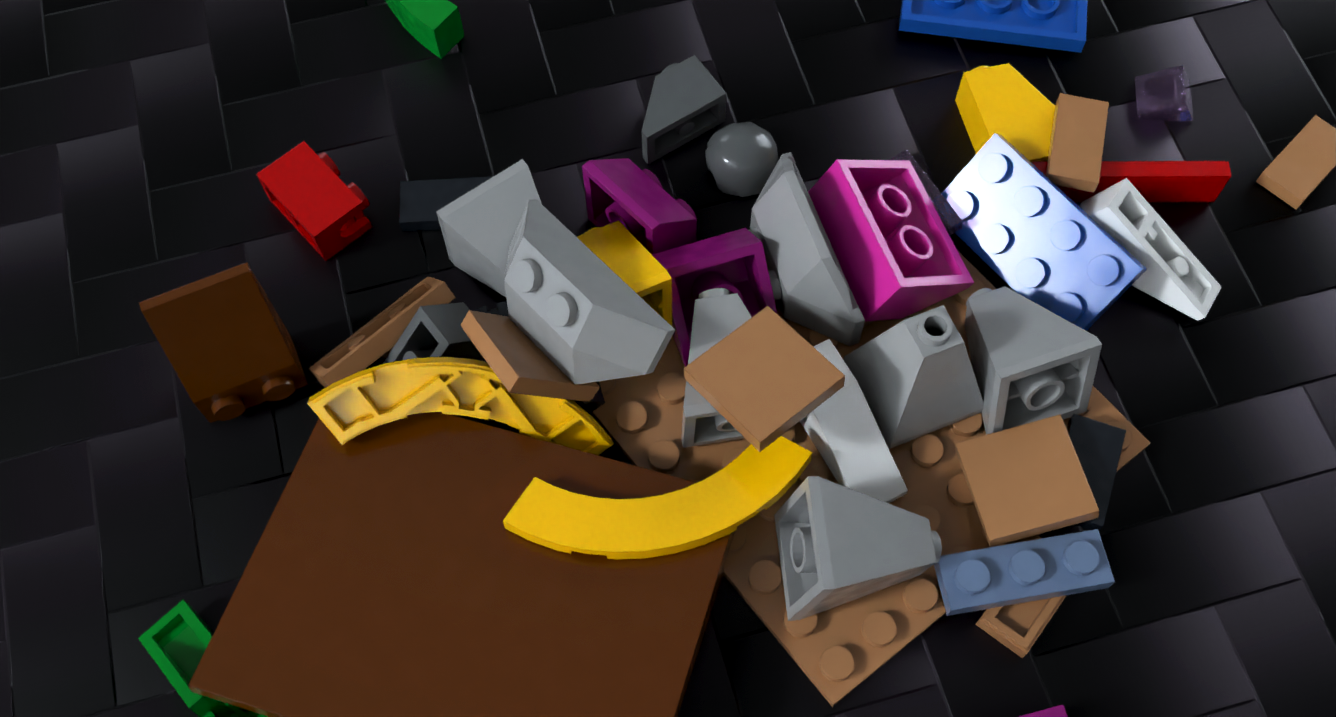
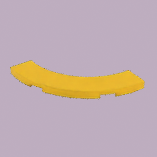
M427 357L385 363L359 371L332 383L309 397L307 403L341 445L377 426L407 418V415L427 412H442V414L468 416L484 420L492 419L519 430V433L522 435L595 455L601 454L614 445L612 438L600 424L574 400L509 393L488 363L476 359Z
M780 436L761 452L750 444L727 466L698 483L663 495L635 499L598 498L577 494L534 477L504 518L503 524L505 529L531 542L570 554L574 551L584 554L607 556V559L615 560L645 559L676 554L724 537L737 530V526L754 517L763 509L767 510L797 481L811 462L813 452Z

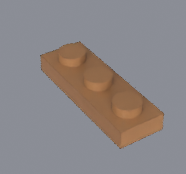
M427 276L312 365L309 370L324 387H328L334 382L365 370L380 357L387 358L420 306L448 304L456 297L444 281Z

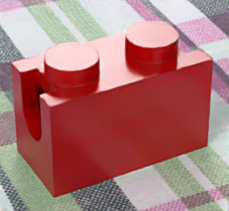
M305 141L256 174L269 200L325 261L372 228L371 222L363 213V210L370 206V203L361 189L354 182L346 185L339 178L341 173L333 160L325 152L317 155Z

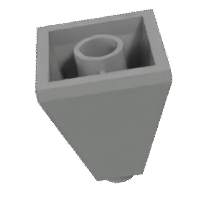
M523 159L436 211L448 256L454 266L506 297L504 278L511 240L528 201L537 199L541 203L529 167Z
M1006 286L995 290L982 288L974 292L966 302L964 326L973 371L984 402L981 413L986 435L1061 414L1064 420L1072 417L1073 414L1078 415L1087 412L1102 348V343L1099 339Z
M714 288L700 293L698 299H695L688 364L752 318L738 293L729 294V290L725 288ZM686 381L681 434L683 448L745 438Z
M944 305L901 321L844 356V362L858 381L889 449L981 413L983 410L984 402L965 343Z
M808 476L774 514L788 621L804 619L917 577L932 565L937 564L941 558V539L935 530H931L928 518L819 476Z

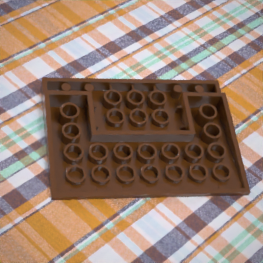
M442 412L407 415V418L368 430L343 445L319 418L188 686L193 693L268 717H677L722 581L725 561L735 531L703 546L676 554L645 559L615 560L607 559V556L584 554L574 551L570 554L556 551L531 542L505 529L503 524L504 518L534 477L573 493L610 499H635L663 495L686 488L697 482L461 417L442 414Z

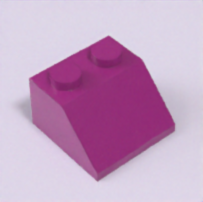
M629 158L589 160L582 165L588 219L596 227H603L619 220L651 254L696 242L697 218L694 211L684 200H675L670 196L650 170H641Z
M746 228L652 254L672 278V327L675 329L673 337L685 367L688 365L695 299H698L700 293L709 289L725 288L729 290V294L738 293L751 317L766 306H769L777 313L763 243Z

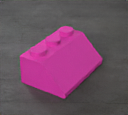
M837 159L808 191L865 322L905 318L964 291L974 284L969 271L910 160Z

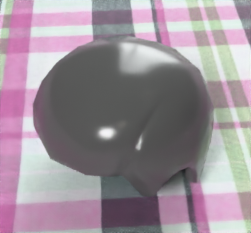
M752 122L726 125L712 135L705 150L707 168L712 172L717 188L723 193L739 197L760 194L779 160L777 146L771 134Z

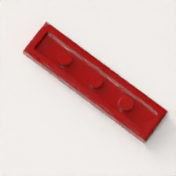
M1047 161L1032 162L1044 175L1046 174ZM1102 161L1099 184L1094 193L1062 186L1057 187L1075 203H1082V201L1127 178L1147 202H1215L1232 175L1229 161Z

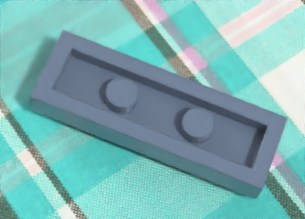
M1098 529L942 555L939 562L934 564L947 616L1106 589L1115 582Z

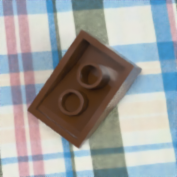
M247 262L139 302L144 317L192 402L209 423L217 420L234 419L243 414L247 408L268 400L278 401L292 395L296 389L308 385L291 336Z

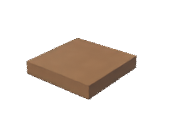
M766 306L684 367V379L759 452L844 387L845 375L769 306Z
M469 310L461 323L464 332L509 393L587 402L593 399L600 388L596 382L574 385L508 316Z
M1061 414L955 443L956 453L989 547L1099 517V508Z

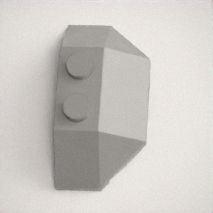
M792 153L782 154L752 207L749 229L763 243L774 300H777L784 318L848 346L858 344L865 319L845 278Z
M537 199L528 201L510 243L504 278L509 319L574 385L653 373L675 329Z

